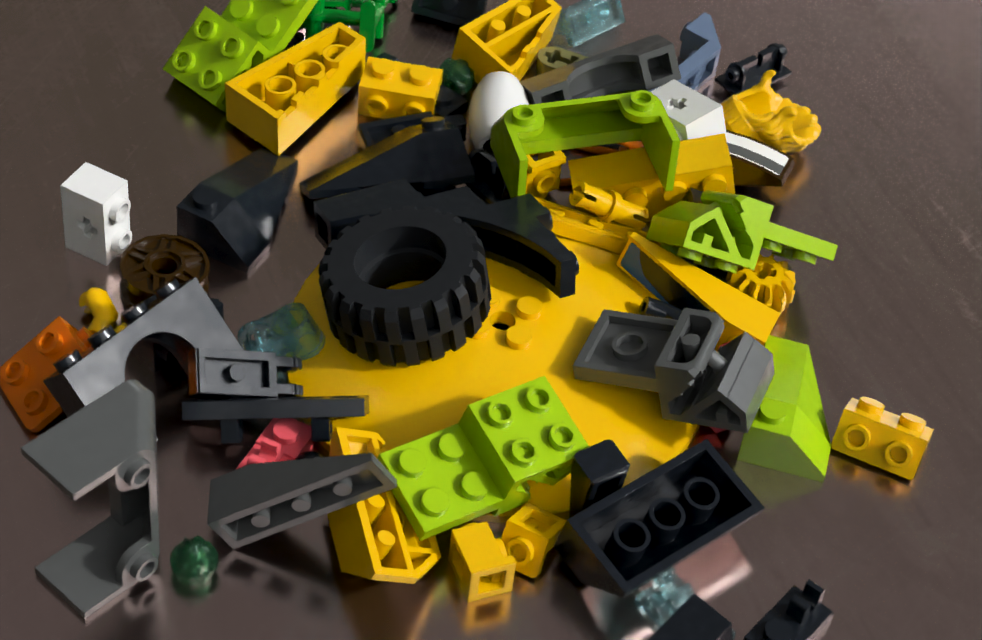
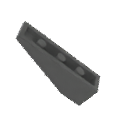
M373 453L249 464L210 480L207 525L233 549L396 488L397 480Z

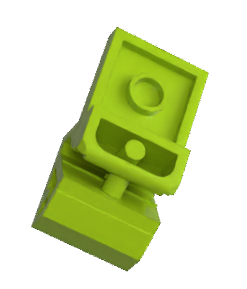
M231 0L221 16L205 6L162 69L226 113L225 83L282 53L318 0Z
M706 190L701 194L703 204L679 201L653 215L646 239L660 244V247L680 258L693 260V263L707 268L720 269L737 274L738 267L755 270L761 248L772 251L771 254L777 257L815 265L817 258L834 261L838 247L836 244L769 222L774 205L744 195Z
M542 376L469 404L458 424L380 453L377 459L396 478L397 487L391 489L419 540L422 541L489 512L495 517L523 505L531 499L530 486L527 480L549 485L556 484L571 473L575 453L588 448L589 445L547 378Z

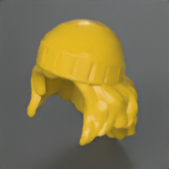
M767 70L762 75L760 82L752 88L736 95L734 94L720 103L723 107L726 130L754 138L784 153H798L820 136L821 126L818 124V117L815 114H811V110L808 107L792 103L789 98H782L780 94L775 93L770 87L771 78L776 74L774 70Z

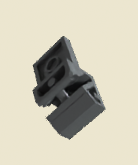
M689 308L683 309L678 320L604 309L573 364L575 379L658 392L662 419L745 433L749 432L775 372L773 354L746 331L725 346H720L718 351H716L715 347L724 330V320L716 312Z

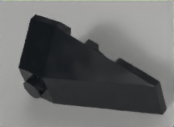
M435 116L423 118L420 125L408 126L299 183L300 191L309 199L329 198L361 190L366 186L372 187L404 178L408 183L423 184V190L473 183L475 182V174L459 128L445 121L444 117Z

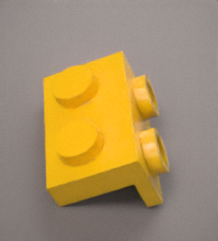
M368 56L359 83L358 114L389 119L431 111L434 116L435 103L442 83L443 69Z
M860 397L859 400L851 398L843 410L831 442V448L912 480L934 429L925 426L926 421L916 415L901 413L899 416L884 410V404L869 397Z

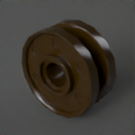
M152 235L133 242L122 253L119 263V273L121 276L120 295L123 304L128 309L154 296L153 292L157 288L174 278L180 284L196 277L207 295H209L210 284L208 277L210 262L206 252L194 241L177 235Z

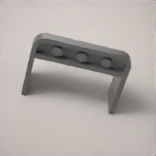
M131 379L121 383L21 447V454L73 501L108 479L111 516L35 567V573L84 619L135 583L147 580L156 571L159 563V484L155 397L142 383Z

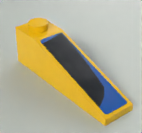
M632 232L616 263L621 270L657 300L672 304L682 311L684 308L716 312L724 320V330L715 347L716 351L720 345L732 341L745 331L764 346L781 314L635 232Z

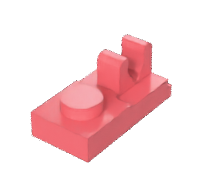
M273 418L235 470L249 464L296 460L303 452H309L315 443L312 442L311 426L293 418Z

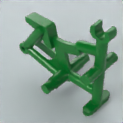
M318 0L300 28L305 29L306 40L323 31L324 23L336 24L341 22L344 25L359 26V34L366 38V53H369L374 48L375 39L383 38L385 8L388 3H397L399 0ZM325 7H344L345 10L329 9ZM352 8H360V11H350V10H351Z

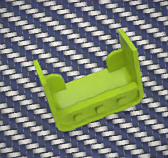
M638 90L629 93L518 105L507 110L492 125L490 145L510 197L514 198L526 193L528 158L526 155L638 140L642 141L664 190L673 191L680 139L661 100L649 91Z

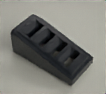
M612 440L602 441L575 453L571 468L569 518L622 488L630 464Z

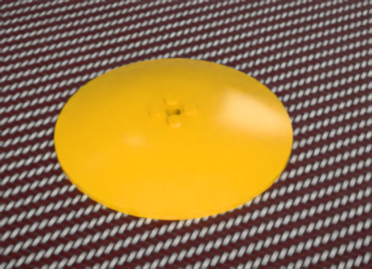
M554 234L555 237L569 251H572L578 260L579 273L576 276L575 294L559 298L541 282L520 270L486 258L491 289L490 311L487 318L482 322V327L473 338L466 337V343L463 347L455 352L450 349L444 352L443 358L433 362L429 358L421 360L420 365L407 366L406 362H397L396 366H386L381 364L380 360L375 359L372 363L358 357L357 352L353 354L340 344V340L334 337L330 329L318 280L320 277L318 271L320 263L305 280L294 299L288 316L284 337V357L302 359V369L293 373H286L288 384L303 386V396L369 395V414L358 417L333 418V431L335 427L377 432L386 442L384 447L388 450L458 424L469 404L542 376L547 378L589 447L605 440H612L629 462V470L622 488L683 453L700 426L662 419L658 392L575 379L573 364L603 310L639 314L643 299L645 297H653L616 265L620 254ZM406 281L386 289L408 288L425 281ZM502 323L510 326V328L500 330L492 325ZM311 417L302 418L305 424L311 426ZM331 440L329 442H320L329 452ZM571 473L554 485L527 480L530 486L531 499L526 503L495 517L489 512L472 519V521L506 523L511 516L527 503L567 519L570 512Z

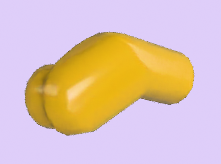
M92 287L80 295L79 306H87L83 312L93 316V320L87 328L92 334L108 325H111L112 328L114 327L118 319V312L105 290Z

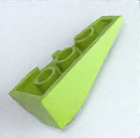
M769 335L764 347L773 354L775 374L749 432H743L737 460L823 483L831 450V441L809 345Z

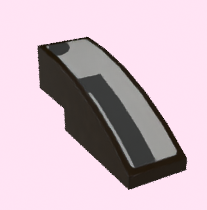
M726 130V141L733 165L734 185L783 187L795 165L794 158L754 138Z

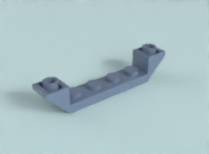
M706 12L693 22L689 21L683 27L680 34L682 44L679 57L685 61L679 65L681 79L676 81L695 91H698L715 76L721 50L711 15ZM615 143V144H607V145H599V146H615V145H619V144Z

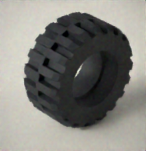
M413 205L403 206L402 210L382 209L379 210L378 215L372 217L369 214L357 220L355 226L351 227L348 225L339 232L338 240L333 239L320 261L318 270L320 277L318 280L330 329L334 337L340 340V344L353 354L357 352L358 357L372 363L377 359L386 366H396L397 362H406L407 366L420 365L421 360L431 358L433 362L441 359L445 355L444 352L450 349L455 352L463 347L466 343V337L473 338L482 327V322L485 321L490 311L491 289L482 241L467 223L462 222L460 218L449 212L443 215L437 208L426 206L425 210H420ZM406 281H425L408 288L386 289Z

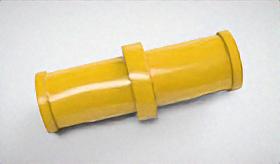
M582 180L576 182L572 187V190L584 194L585 197H579L570 193V204L595 213L599 220L606 223L614 221L638 230H642L647 223L635 219L633 216L648 219V209L622 199L620 193L613 190L605 192Z

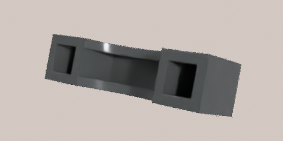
M655 34L520 81L527 94L529 105L604 96L625 90L648 91L662 86L673 79H681L674 44L659 34Z

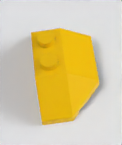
M335 427L332 432L329 457L373 453L378 458L380 453L388 451V449L384 447L386 442L377 432ZM391 490L327 514L341 572L370 580L415 584L442 557L435 535L422 541L419 540Z

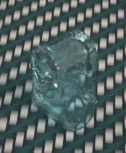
M290 303L267 316L246 323L238 331L237 340L244 351L276 353V356L296 357L306 360L320 352L325 344V335L303 304ZM254 334L255 340L251 341V335Z

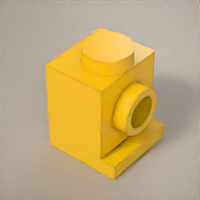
M561 150L526 155L528 158L525 194L530 193L534 197L545 199L548 192L559 189L561 165L565 164L567 159ZM538 154V160L534 161L531 156Z
M488 522L468 523L461 528L451 530L448 560L467 602L511 592L516 561L513 555L507 556L502 539L494 537Z

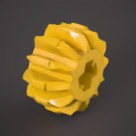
M759 253L755 270L738 267L737 274L727 273V284L779 313H782L785 308H789L790 303L793 301L796 283L795 272L788 269L787 261L777 262L774 259V254L764 257Z

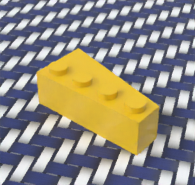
M338 22L225 83L226 120L279 156L361 79L366 60V38L343 23Z
M725 133L680 141L673 191L664 190L645 147L568 160L572 187L576 182L582 180L605 192L608 190L616 191L621 194L622 199L648 209V219L633 216L642 222H651L653 215L681 201L690 188L703 192L710 190L735 194L733 165ZM573 190L574 195L585 197L584 194ZM578 206L576 207L578 211L597 216L595 213Z

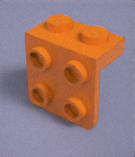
M60 316L0 367V387L24 426L33 433L41 431L63 412L43 380L57 371L53 363L75 349L81 354L91 346L87 339L93 334L87 328L82 327L80 330H77Z

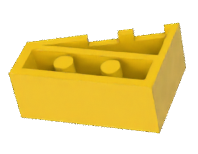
M509 0L459 28L451 60L477 84L485 75L496 71L511 73L520 81L537 59L538 52L546 47L552 39L562 7L554 0Z

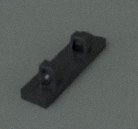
M369 395L188 399L182 402V420H220L222 444H236L243 441V419L311 417L312 442H329L332 438L333 418L358 417L369 414Z

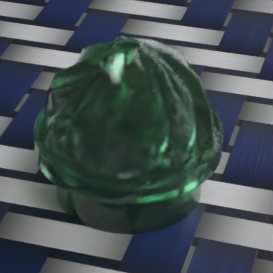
M448 58L439 67V69H443L441 84L459 95H464L473 87L475 81L474 71L465 60L461 58L456 60Z
M199 535L191 539L185 537L182 543L175 546L171 552L170 566L173 573L184 584L200 585L207 582L218 567V553L209 541H205Z

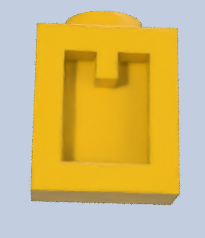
M527 503L511 516L506 522L501 539L505 545L507 556L513 555L515 558V570L530 578H536L541 572L547 552L554 547L567 520L531 503Z

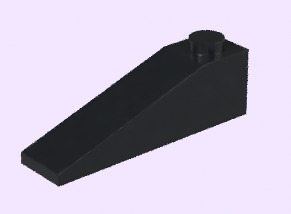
M262 147L200 182L176 206L177 236H182L196 242L206 252L207 256L248 274L270 250L273 232L276 224L279 223L285 197H288L298 167V160L285 154L277 156L267 148Z

